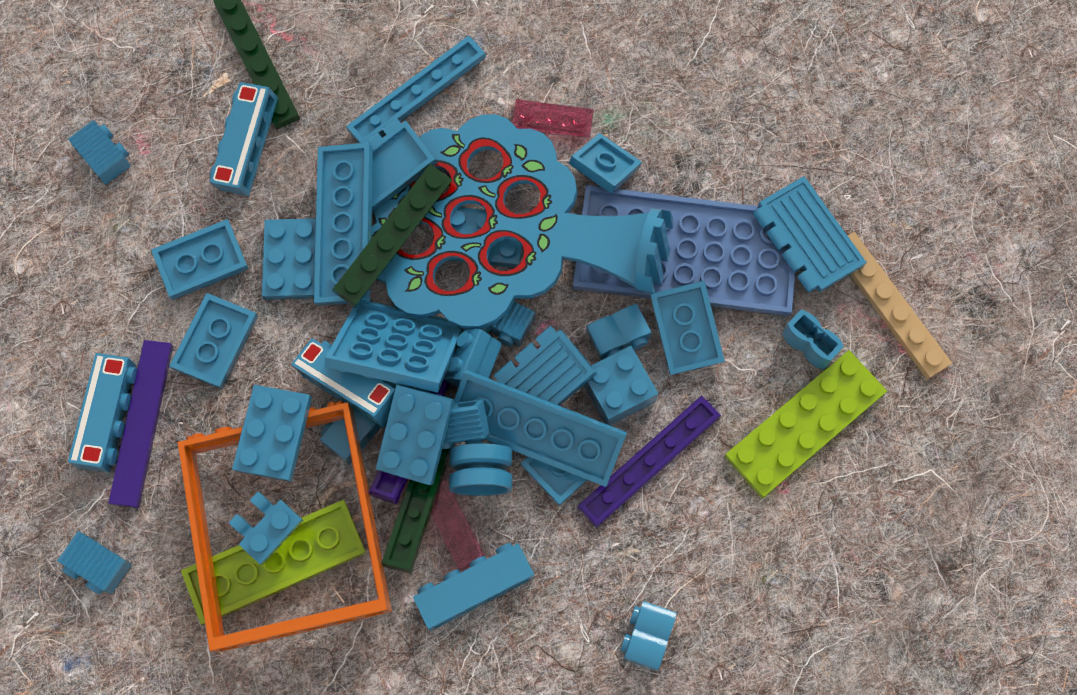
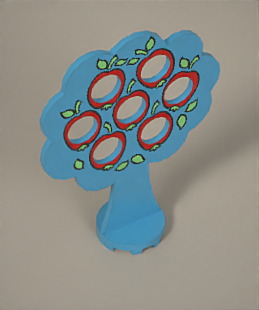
M480 115L469 119L458 131L438 128L432 129L419 137L438 162L434 167L446 171L451 176L452 182L448 191L438 199L420 223L429 226L434 232V240L430 248L418 255H409L400 249L377 279V281L386 284L388 296L400 311L409 316L422 318L437 315L441 312L451 324L463 329H482L496 324L509 312L515 299H532L548 292L556 285L562 273L563 259L600 269L632 285L639 292L655 294L654 284L661 285L664 278L661 261L668 262L670 247L666 228L673 229V216L671 211L652 208L649 213L624 216H588L569 213L575 205L578 194L576 180L569 168L558 162L552 141L542 132L533 129H517L507 118L499 115ZM484 150L498 152L503 157V166L494 177L478 179L469 173V163L477 153ZM419 178L374 211L377 223L371 227V239ZM519 184H530L540 191L538 205L532 211L525 214H515L505 207V197L508 191ZM466 204L480 205L487 212L486 222L483 227L472 234H461L452 227V216L455 211ZM503 240L517 241L524 248V257L521 263L509 271L496 270L488 261L491 248ZM451 259L464 261L470 268V277L467 283L455 291L440 289L435 283V273L438 267Z

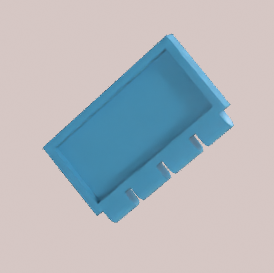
M397 117L382 128L386 136L382 138L377 132L364 142H369L373 146L372 213L419 178L430 164L434 166L438 163L405 120L401 123Z
M805 176L760 201L758 204L759 208L753 212V215L763 229L772 225L773 228L767 231L766 234L778 251L786 247L788 248L782 256L793 272L796 273L803 269L804 272L799 274L797 278L808 293L815 289L819 293L861 269L867 263Z
M549 326L536 338L537 342L541 345L539 348L531 342L515 356V359L520 364L518 367L510 360L494 374V377L499 383L560 406L592 379L597 372L564 331L559 330L556 332L552 326Z

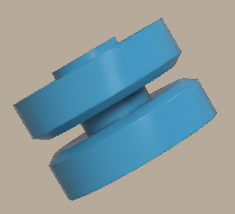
M485 443L465 444L449 449L450 467L457 470L449 475L450 492L467 496H493L512 491V474L505 471V469L512 466L511 448Z

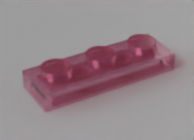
M516 99L512 124L519 129H533L543 132L590 137L594 109Z
M447 480L442 481L431 515L460 571L469 566V563L485 555L454 494L450 492Z

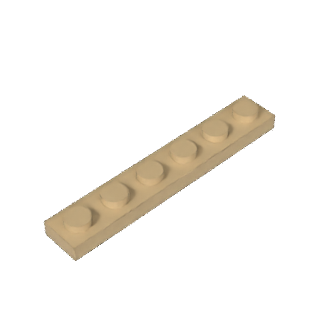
M852 232L847 235L867 262L864 267L852 273L850 277L926 380L952 364L950 359L856 233Z

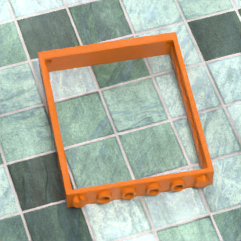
M330 402L327 404V407L317 410L315 407H310L305 428L339 420L345 421L378 599L224 635L196 454L239 444L243 427L232 429V427H221L216 429L213 434L204 436L202 433L193 434V436H187V440L178 442L209 651L219 653L392 612L370 494L368 493L369 488L354 410L348 402Z

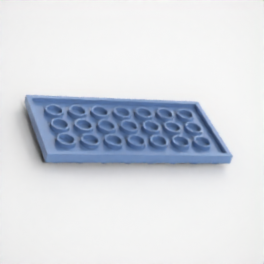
M586 185L582 215H635L649 213L652 208L672 212L673 229L666 228L670 247L668 262L661 261L664 278L661 285L654 284L655 293L705 281L712 307L784 316L792 314L795 273L782 256L788 248L786 247L778 251L766 234L767 231L773 228L772 225L763 229L753 215V212L759 208L758 206L616 189L611 194L602 187ZM576 262L573 289L651 299L650 293L639 292L632 285L613 275Z

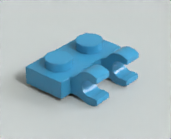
M257 492L250 501L265 514L262 520L253 528L241 515L236 514L229 521V524L245 537L239 545L260 565H263L304 520L281 499L274 506L262 493Z

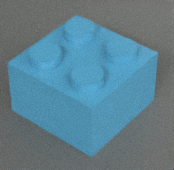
M632 346L591 365L597 374L584 387L605 424L611 426L656 402L659 393Z

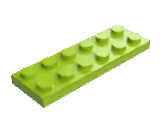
M848 350L728 451L724 457L763 499L882 397L887 390L854 354Z
M343 499L302 517L304 521L263 565H260L240 545L212 556L221 616L224 617L367 554L346 501ZM194 564L182 569L181 573L200 624L205 625L197 566Z

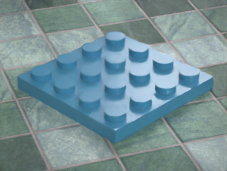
M371 301L358 303L356 307L352 308L325 357V367L340 372L363 375L366 378H376L397 385L402 384L420 388L423 391L438 393L456 350L457 339L463 333V328L451 324L446 318L414 317L400 311L397 307Z

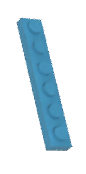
M467 36L346 126L347 131L358 143H364L377 132L382 136L385 134L382 129L396 117L400 122L483 61L486 58L485 52L470 36Z

